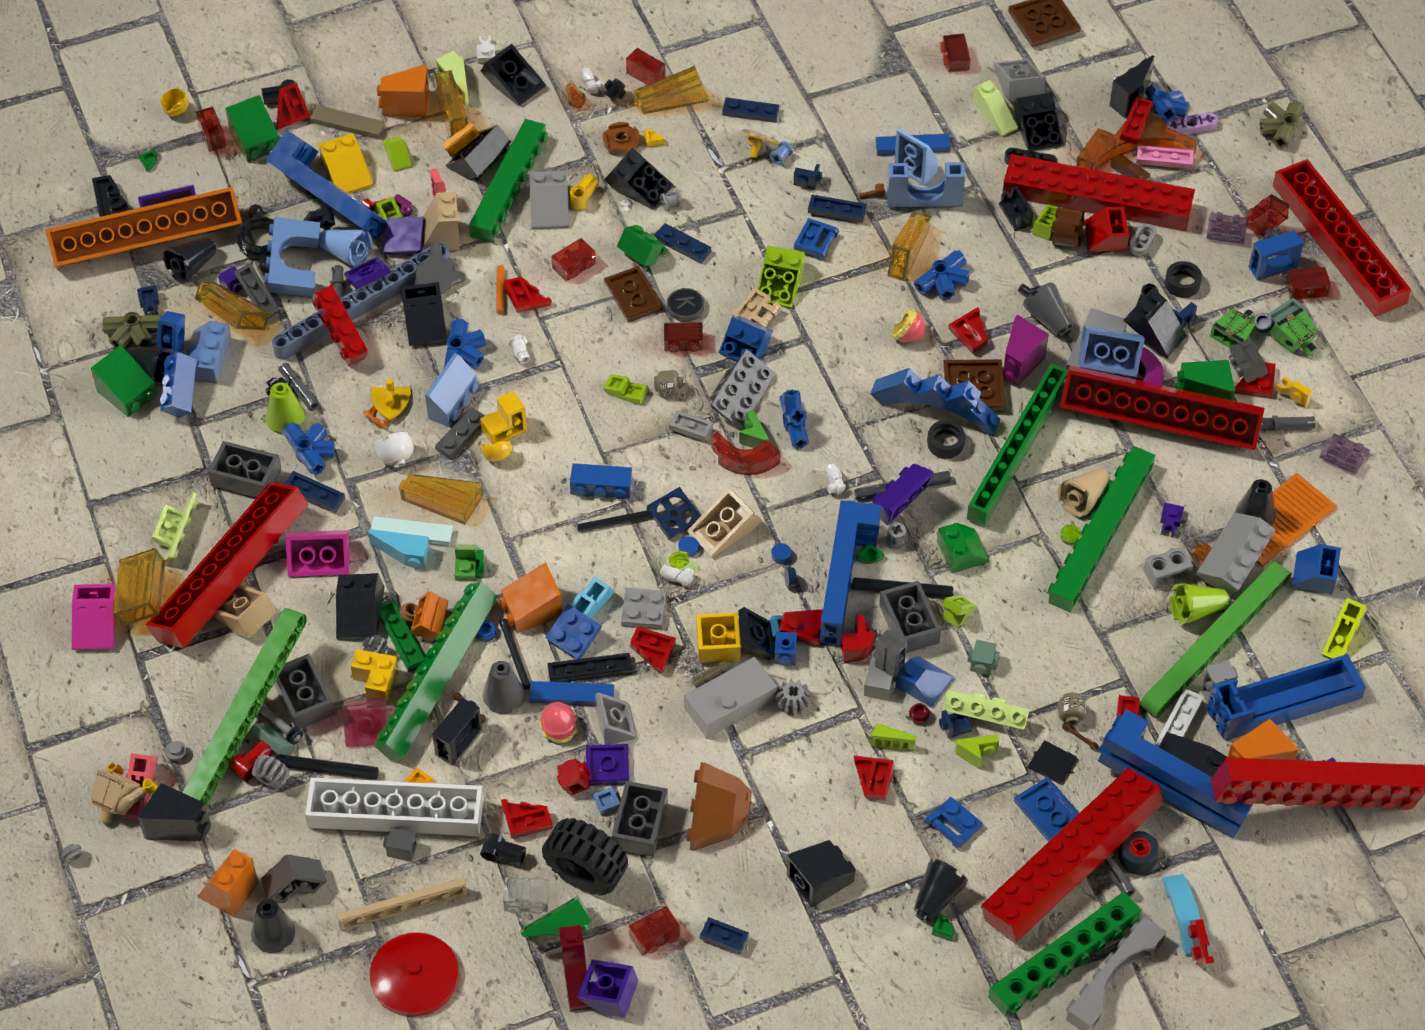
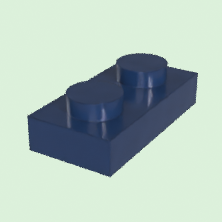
M708 917L700 934L701 940L737 954H741L749 937V932Z

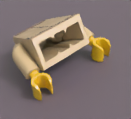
M110 763L107 766V770L98 769L96 780L92 784L93 795L91 800L93 805L102 808L98 820L110 824L114 813L125 815L135 802L145 796L146 792L153 795L158 788L157 784L153 783L151 779H145L141 788L139 783L122 776L124 769L119 764Z

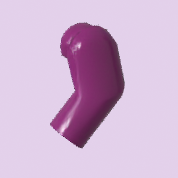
M399 194L395 195L394 199L397 205L401 206L400 212L402 216L409 217L413 212L412 202Z

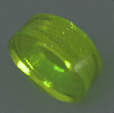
M1069 524L1061 529L1060 538L1063 543L1074 545L1076 539H1080L1081 531L1077 526Z
M684 551L675 552L668 557L670 566L674 568L684 567L690 562L688 553Z

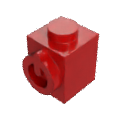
M576 758L569 759L557 766L559 774L557 775L558 783L569 795L572 796L590 788L588 781L591 780V773L585 761L581 763Z

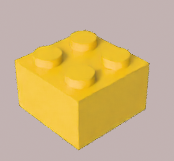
M738 612L697 614L696 629L699 663L740 661L741 646Z

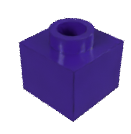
M235 266L218 275L220 287L228 296L239 292L243 288L234 274L237 270Z

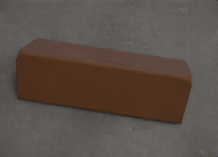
M1124 155L1111 158L1110 167L1124 176L1146 180L1151 175Z

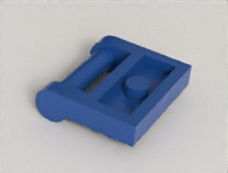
M808 218L794 243V250L815 256L818 260L824 261L833 239L839 234V229ZM823 232L827 233L828 235L821 248H817L816 245Z
M951 796L925 819L926 824L935 827L957 849L967 842L983 825L982 821ZM942 818L946 823H948L952 828H954V829H955L957 832H959L961 835L955 834V833H954L952 830H950L946 825H944L939 819Z

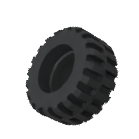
M566 818L559 821L542 846L543 859H545V863L552 868L551 870L554 873H557L561 879L566 880L570 885L593 895L603 896L611 893L628 868L627 854L622 850L621 845L615 842V839L611 836L609 837L603 830L597 829L596 826L587 824L583 820L578 821L576 818Z

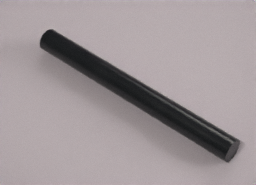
M646 510L577 524V530L581 532L652 518V516Z
M503 618L499 623L523 688L529 689L530 681L508 621L506 618Z

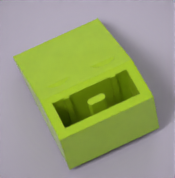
M767 245L757 289L770 296V304L778 302L781 306L793 307L804 270L805 253Z

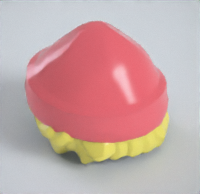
M908 310L904 313L903 319L899 324L895 323L893 325L894 330H891L892 338L898 339L903 343L919 341L925 335L923 316L917 311Z
M555 702L547 705L541 714V721L539 723V728L543 730V737L562 744L571 740L578 732L576 728L577 716L567 704Z

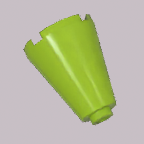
M276 383L271 387L266 412L267 426L271 431H277L280 434H283V429L287 424L294 422L302 427V423L305 422V412L286 383Z
M1180 583L1175 584L1171 590L1174 591V596L1170 597L1171 612L1174 619H1179V624H1188L1225 610L1230 604V596L1224 589Z

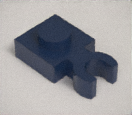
M156 285L138 288L140 307L143 308L144 315H148L149 311H155V314L159 315L157 305H160Z

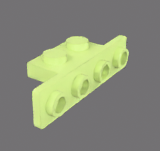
M195 492L188 498L183 512L166 504L161 511L151 541L169 548L163 563L166 566L171 560L175 561L178 555L177 545H180L185 537V533H182L183 529L188 527L191 521V517H189L190 511H194L198 502L195 501L197 495Z
M951 690L946 692L943 710H947V712L1022 730L1026 727L1029 709L1006 704V700L996 697L993 700L985 699L986 695L973 692L972 696Z

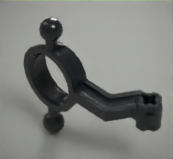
M253 204L248 210L252 218L245 221L240 227L237 245L240 251L247 257L261 259L259 271L265 275V273H269V268H265L266 258L270 257L271 252H267L268 244L254 246L248 244L244 238L253 229H269L270 224H274V220L262 216V207L258 204ZM327 205L320 206L316 211H309L304 218V221L320 222V228L324 230H331L335 226L333 209Z

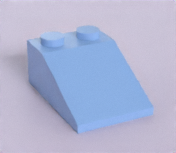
M901 129L897 130L894 163H908V176L925 185L937 173L938 159L927 144Z

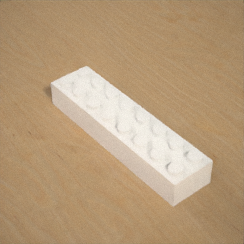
M311 778L305 817L308 828L390 832L391 828H405L411 832L422 834L480 836L484 800L482 786Z

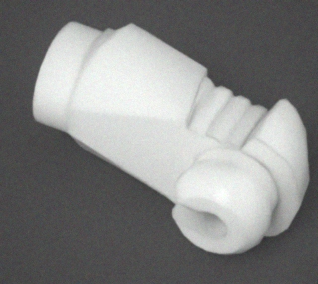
M583 68L581 70V80L587 86V92L596 94L599 93L598 90L604 89L601 80L595 82L590 68Z
M519 334L511 338L509 345L513 347L515 359L520 364H525L530 360L526 348L527 338Z
M830 464L825 468L830 482L827 491L830 494L839 495L846 489V484L843 483L841 469L836 464Z
M666 564L663 565L659 573L666 581L681 583L682 586L689 585L693 581L695 574L694 570L689 567L685 568L683 572Z

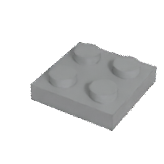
M626 587L621 626L662 629L667 591Z

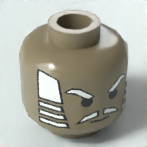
M676 370L660 371L654 377L655 391L661 396L677 395L680 388H683V377H679Z
M1078 693L1064 694L1058 701L1059 719L1068 725H1077L1080 721L1084 720L1086 717L1084 698Z

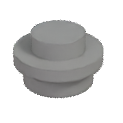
M173 741L166 746L165 753L168 759L178 762L185 757L187 749L183 742Z
M74 844L66 846L62 850V860H66L67 863L77 860L82 855L80 851L81 846Z

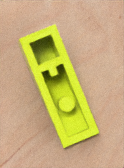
M1346 598L1322 655L1333 659L1346 654L1367 610L1366 605Z

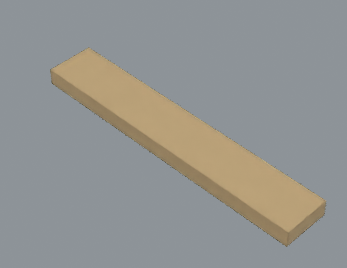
M464 878L338 913L337 919L340 931L467 895L466 882Z

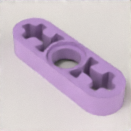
M1209 112L1189 115L1185 118H1173L1170 122H1166L1165 133L1171 137L1212 131L1216 128L1218 118L1215 114ZM1192 122L1196 126L1190 127L1187 123Z

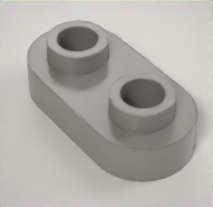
M1142 224L1139 226L1130 241L1129 250L1132 254L1143 256L1148 252L1157 233L1153 225Z

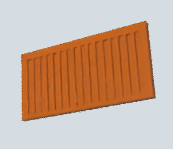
M1298 473L1273 491L1276 518L1272 527L1276 530L1256 561L1262 567L1337 508L1335 503Z

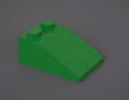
M577 895L521 928L520 933L522 937L559 934V928L575 925H581L583 932L590 927L589 923L592 922L591 916Z

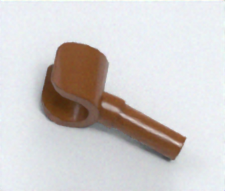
M876 184L875 190L859 193V197L875 196L876 198H883L885 195L884 184Z

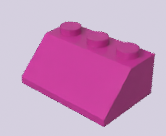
M349 530L288 532L286 535L288 577L349 574Z

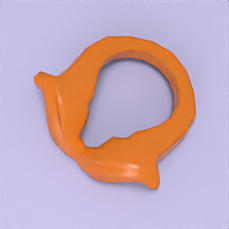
M374 406L368 411L363 412L368 420L371 419L376 426L384 429L392 421L373 417L377 411Z

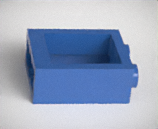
M1295 230L1254 242L1248 267L1258 281L1298 268L1304 246L1302 237L1298 236ZM1287 252L1286 254L1279 255V256H1276V257H1273V258L1268 259V258L1271 257V256H1275V255H1278V254Z

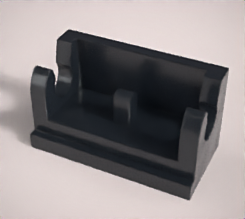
M1017 186L1012 187L1011 194L1008 196L1004 191L1001 194L999 206L1014 231L1032 226L1033 211Z

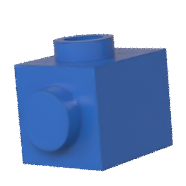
M776 632L774 664L783 666L795 665L797 633Z

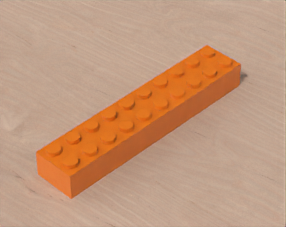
M229 187L45 230L55 268H60L242 226L234 189Z

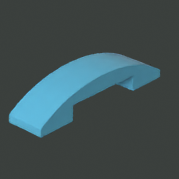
M1184 874L1162 877L1166 896L1170 898L1180 930L1179 938L1185 956H1190L1193 940L1189 938L1188 925H1190V920L1200 919L1194 896Z

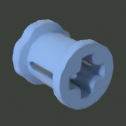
M781 141L778 148L770 153V159L775 164L782 165L785 162V158L791 155L794 150L788 142Z

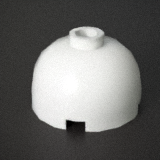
M408 432L393 433L388 435L389 438L385 441L380 438L373 443L377 458L386 465H394L395 468L405 465V461L411 457L414 451L413 439Z

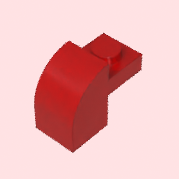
M855 615L856 633L841 635L843 663L864 660L873 651L875 631L869 632V623H865L864 615Z

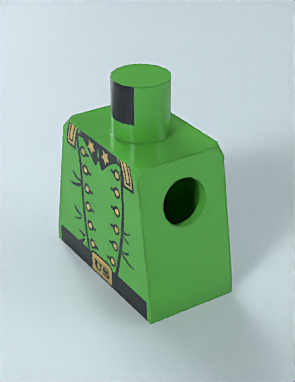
M1303 307L1276 323L1270 331V334L1291 353H1295L1302 348L1309 356L1317 350L1312 340L1318 332Z
M1232 309L1212 325L1210 337L1228 348L1251 339L1256 327V322L1253 320L1255 318L1254 312L1246 310L1244 313H1241L1236 309Z

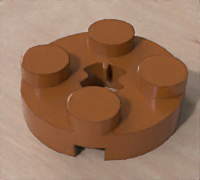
M616 122L609 125L606 132H603V144L611 155L627 154L632 147L637 151L640 143V134L635 126L633 128L629 126V123Z

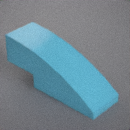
M594 576L584 592L580 591L571 606L592 619L614 593V590Z

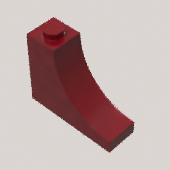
M581 925L559 928L560 948L570 1012L592 1009V1007L580 1001L577 997L587 973Z

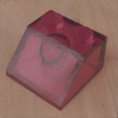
M386 697L344 700L342 707L346 747L374 745L377 741V735L388 723Z

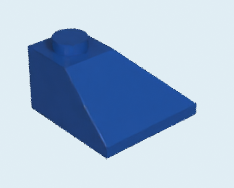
M917 656L908 659L897 673L896 688L932 707L954 676Z

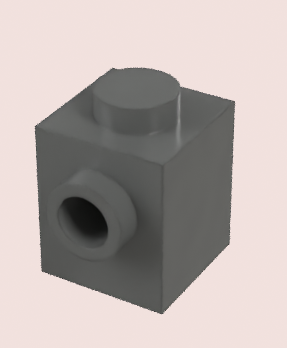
M391 828L389 835H385L383 848H386L387 857L412 861L418 844L417 834L405 828Z

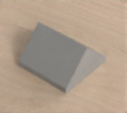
M596 693V712L604 745L635 739L636 733L628 702Z

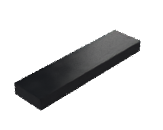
M630 653L547 663L550 682H572L633 674Z

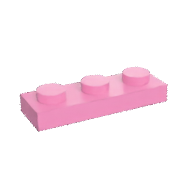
M1138 145L1136 164L1192 169L1194 150Z

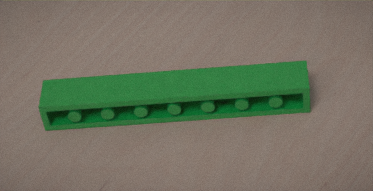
M529 119L524 120L469 223L470 237L491 243L494 236L498 235L501 222L504 223L508 209L512 208L515 196L519 195L522 182L526 181L529 169H532L534 166V159L540 155L541 146L548 139L546 124Z

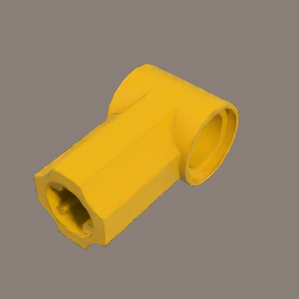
M585 175L577 186L571 188L570 206L572 209L579 211L586 208L587 200L599 185V180L594 175Z

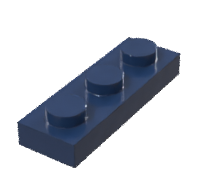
M725 97L722 115L776 123L779 104Z
M812 194L808 213L863 223L867 204Z
M666 223L654 234L665 246L700 264L712 252V247Z
M295 471L292 472L284 485L298 487L306 500L334 513L345 499V493Z

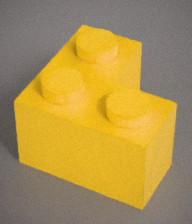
M515 391L503 394L497 398L498 411L480 418L481 431L491 445L500 441H506L527 431L525 406Z
M356 649L351 663L353 680L367 682L365 686L367 701L388 704L399 670L397 657Z

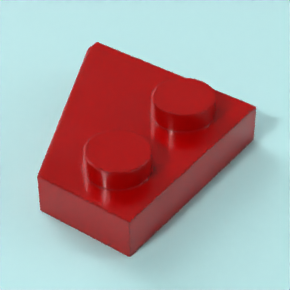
M297 83L279 89L277 130L310 118Z
M978 307L949 324L948 329L972 353L988 344V337L984 331V323L981 320Z
M823 609L784 612L781 616L779 632L797 633L796 640L817 646L820 642Z
M637 626L630 641V647L656 671L663 674L675 646L676 638Z
M501 799L511 839L553 828L547 806L531 805L526 802L516 804L508 802V799Z
M1203 919L1190 920L1188 935L1193 940V947H1191L1193 961H1196V965L1214 963L1213 956L1208 955L1207 946L1210 943Z

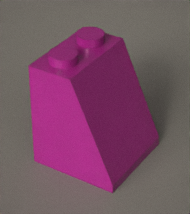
M1019 315L1015 316L1003 368V377L1008 382L1017 386L1046 358L1049 337L1047 332Z

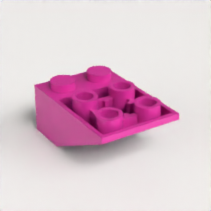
M115 584L74 585L72 597V650L114 649L119 595Z

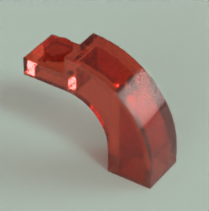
M719 432L712 435L711 448L718 455V464L730 472L740 475H757L770 471L780 464L781 452L769 440H766L756 448L744 450L731 445Z

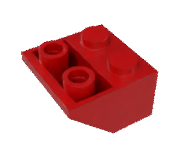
M1105 207L1085 220L1089 252L1127 250L1129 233L1124 207Z

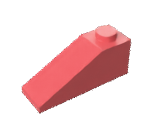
M131 753L127 778L139 783L141 788L145 779H151L154 783L158 757ZM146 792L145 796L135 802L125 815L121 814V817L138 819L139 814L149 800L150 794Z

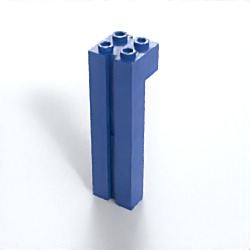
M286 129L284 134L280 136L274 149L270 151L266 161L359 227L379 238L386 227L387 221L311 169L309 166L319 151Z
M841 500L821 619L820 644L841 646V635L843 633L856 546L865 547L869 543L875 548L877 547L881 505L859 503L851 500Z
M1346 654L1236 688L1238 684L1237 678L1215 684L1212 687L1207 712L1210 717L1217 720L1215 724L1217 732L1222 734L1224 740L1227 741L1246 735L1269 719L1276 725L1363 699L1366 686L1349 655Z
M1127 709L1122 716L1118 714L1111 730L1109 729L1098 750L1101 753L1098 762L1119 774H1122L1128 767L1160 786L1163 799L1234 838L1252 805L1215 802L1210 781L1212 777L1141 738L1140 736L1149 723L1147 720Z

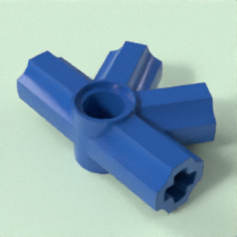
M1151 84L1145 89V95L1150 101L1154 102L1151 111L1159 114L1163 121L1170 122L1176 116L1186 117L1190 102L1185 101L1183 92L1177 90L1167 93L1162 91L1158 84Z
M955 250L943 260L935 261L930 270L914 281L917 291L921 295H926L936 287L939 298L947 300L955 295L953 284L966 287L970 271L961 269L966 264V258L963 253Z
M464 319L452 321L450 336L447 339L444 367L453 354L456 353L468 365L478 368L485 356L484 353L477 349L487 345L482 330L479 329L468 333V322Z
M794 389L786 390L779 399L783 411L784 428L788 430L792 447L797 449L804 448V446L809 444V439L805 428L806 412L802 410L800 391Z
M294 422L287 424L283 429V435L294 449L296 458L305 465L310 474L318 475L326 468L322 458H334L335 443L334 441H323L328 435V431L323 425L319 423L313 424L306 433L303 432L299 424Z

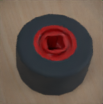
M1135 831L1120 845V863L1131 873H1147L1157 863L1159 855L1158 842L1152 835L1146 832Z

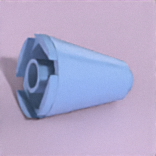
M324 230L319 235L318 242L322 249L352 267H357L369 259L370 255H367L369 249H372V238L370 233L364 230Z

